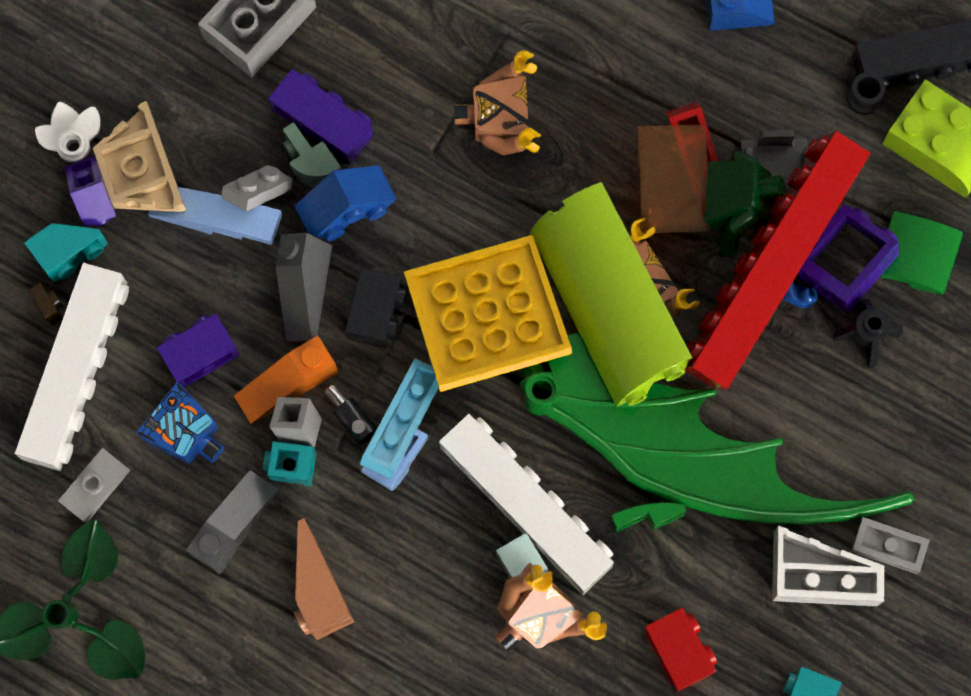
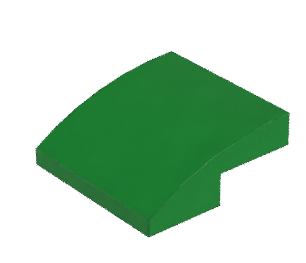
M894 211L888 229L898 238L899 255L880 277L909 283L912 289L944 295L963 232L929 219Z

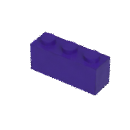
M291 69L268 98L271 111L290 124L294 122L301 132L318 144L323 141L331 153L350 165L373 136L370 118L358 109H355L353 112L346 107L344 100L335 92L329 91L326 93L318 87V82L309 74L303 72L300 75Z

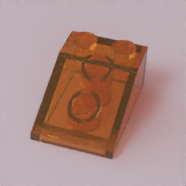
M705 124L637 126L639 219L646 218L640 224L641 232L647 233L653 227L655 228V233L709 231V224L704 221L708 175Z

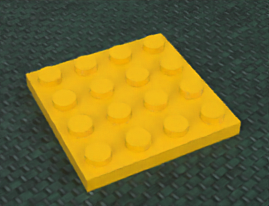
M533 235L404 271L440 392L572 354V348Z

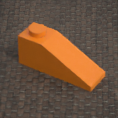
M317 335L287 353L236 393L234 398L250 424L253 425L274 412L277 397L298 398L339 372L334 360Z

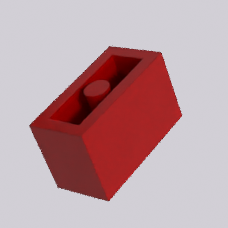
M681 608L645 626L643 631L675 693L716 672L713 665L717 664V659L708 644L702 645L697 633L701 632V629L692 613L686 614L684 609Z

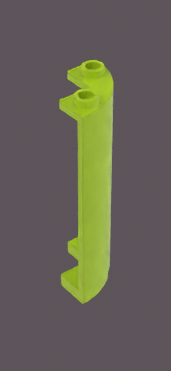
M600 182L563 200L564 206L559 211H548L532 227L530 235H533L538 251L616 407L624 403L632 406L647 398L646 394L654 382L664 378L667 381H672L682 376L692 356L604 185Z

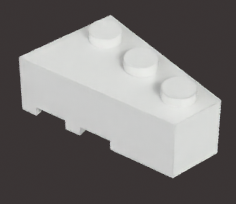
M779 525L775 529L773 534L772 601L878 606L884 601V565L844 550L840 551L820 543L821 541L793 533Z

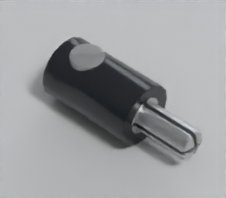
M334 385L329 386L325 393L337 407L333 414L358 445L372 438L378 427L352 397L346 400Z

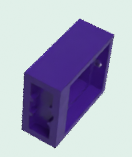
M844 204L829 221L796 277L808 286L813 287L819 294L848 314L899 255V243L897 236L886 227H877L870 222V217L859 208L853 210ZM846 224H849L881 247V250L849 287L814 263L816 258Z

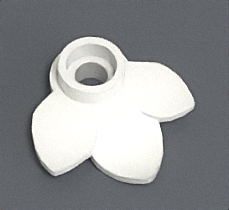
M58 102L52 113L51 125H42L35 128L37 140L45 149L57 151L63 160L71 163L79 162L88 155L90 141L99 133L101 127L100 116L94 106L84 110L79 115L70 106ZM78 143L79 148L76 151H69L71 144Z

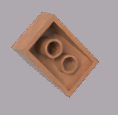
M303 518L298 521L295 601L299 610L295 611L294 615L305 635L311 633L316 640H319L354 623V620L312 531Z

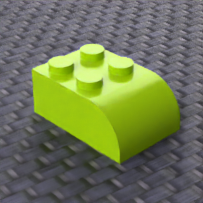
M925 79L889 130L882 145L964 198H967L971 192V108Z

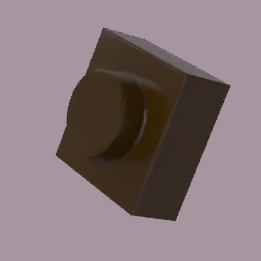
M41 283L29 289L32 297L51 326L63 320L58 310L63 305L53 289L47 292Z

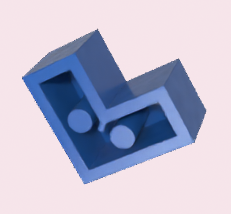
M378 165L333 170L294 207L308 234L318 239L326 238L327 241H332L341 237L345 233L344 229L351 223L364 218H369L371 221L381 218L388 212L386 208L397 199Z

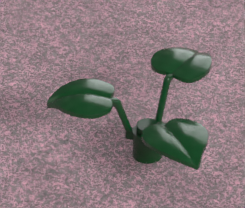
M91 520L83 524L73 533L64 546L61 555L62 570L66 576L80 578V581L68 593H64L61 600L48 602L44 606L43 611L33 603L18 602L9 606L0 616L1 655L19 660L38 658L46 653L52 643L51 635L46 629L47 627L53 629L72 627L97 637V639L91 642L87 650L89 666L97 675L111 680L139 678L142 675L146 656L144 644L138 631L127 622L112 620L106 624L101 633L99 630L77 621L78 609L70 601L86 584L87 579L93 582L104 581L114 573L117 567L118 550L114 541L99 521Z

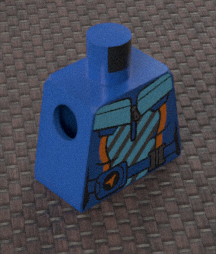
M176 382L136 432L145 443L186 464H190L198 454L209 462L214 463L224 451V446L212 438L218 429V425L178 382Z

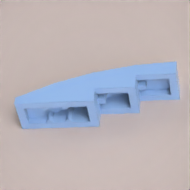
M178 187L186 208L185 211L150 210L148 213L149 217L211 235L213 232L240 240L245 237L269 245L273 244L282 217V212L278 209L259 205L249 211H245L223 199L222 195Z

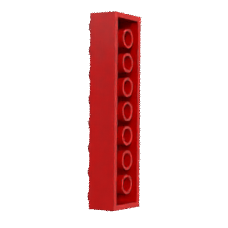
M838 131L825 136L822 135L818 140L814 138L809 143L803 154L807 158L800 169L796 167L786 181V185L789 186L788 191L783 198L778 196L771 205L770 215L772 216L766 226H759L751 239V243L754 244L748 255L743 254L735 264L733 271L737 274L730 284L725 283L718 292L715 300L719 303L713 313L707 312L698 326L701 333L696 341H689L686 345L692 356V359L685 368L687 373L711 388H729L871 153Z

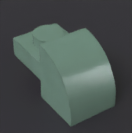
M294 122L282 129L286 139L282 144L292 159L289 164L292 173L298 180L316 187L333 170H342L323 141L311 148Z

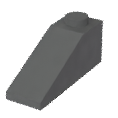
M308 233L281 235L276 273L286 341L289 343H306L318 335L332 245Z
M249 470L206 520L186 551L220 575L279 489Z

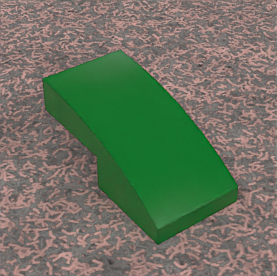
M677 503L645 504L611 515L610 522L617 533L647 519L654 531L683 517L686 509L683 504Z

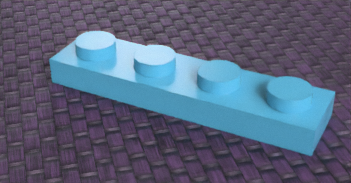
M414 359L363 454L360 465L392 479L439 388L431 365Z

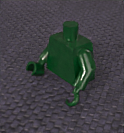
M742 151L734 152L727 161L708 162L704 221L722 234L716 238V244L721 246L717 256L731 259L737 256L740 236L758 221L766 219L770 215L771 198L783 196L786 191L785 181L782 176L772 177L771 172L763 167L757 158Z

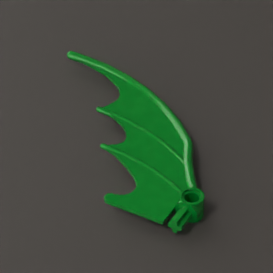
M579 332L567 335L572 348V354L547 361L550 372H544L541 363L522 368L525 379L519 384L523 392L524 406L530 413L538 416L545 415L568 428L598 451L630 483L671 502L683 504L685 507L719 517L756 523L807 525L848 521L900 508L914 501V495L909 491L879 499L830 501L813 498L792 490L781 481L776 470L775 453L777 446L783 444L781 438L760 442L730 440L709 430L700 421L698 415L699 408L708 397L716 395L714 388L684 390L653 383L646 394L647 398L642 402L632 406L624 403L616 407ZM536 389H543L548 392L550 397L543 400L537 399L532 392Z

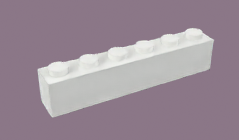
M87 263L82 264L15 454L20 459L57 471H61L63 464H67L70 461L73 453V444H71L75 431L79 432L83 425L85 413L82 410L85 401L92 398L96 386V381L93 379L97 367L101 368L106 359L107 349L104 347L108 336L112 337L117 328L118 317H115L119 305H124L128 297L129 286H127V281L121 273Z
M468 414L439 441L440 449L522 534L527 533L533 545L583 596L613 567L614 562L610 559L613 553L601 540L595 543L586 534L589 529L576 515L572 518L569 517L562 509L565 506L563 501L553 491L550 490L546 493L538 485L541 480L537 474L528 466L522 468L514 460L517 455L504 441L498 444L490 436L493 430L482 418L478 417L475 420Z

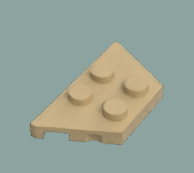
M144 101L137 106L139 111L127 123L122 120L113 129L111 135L103 138L93 147L110 201L115 209L183 212L186 210L151 110L147 101Z

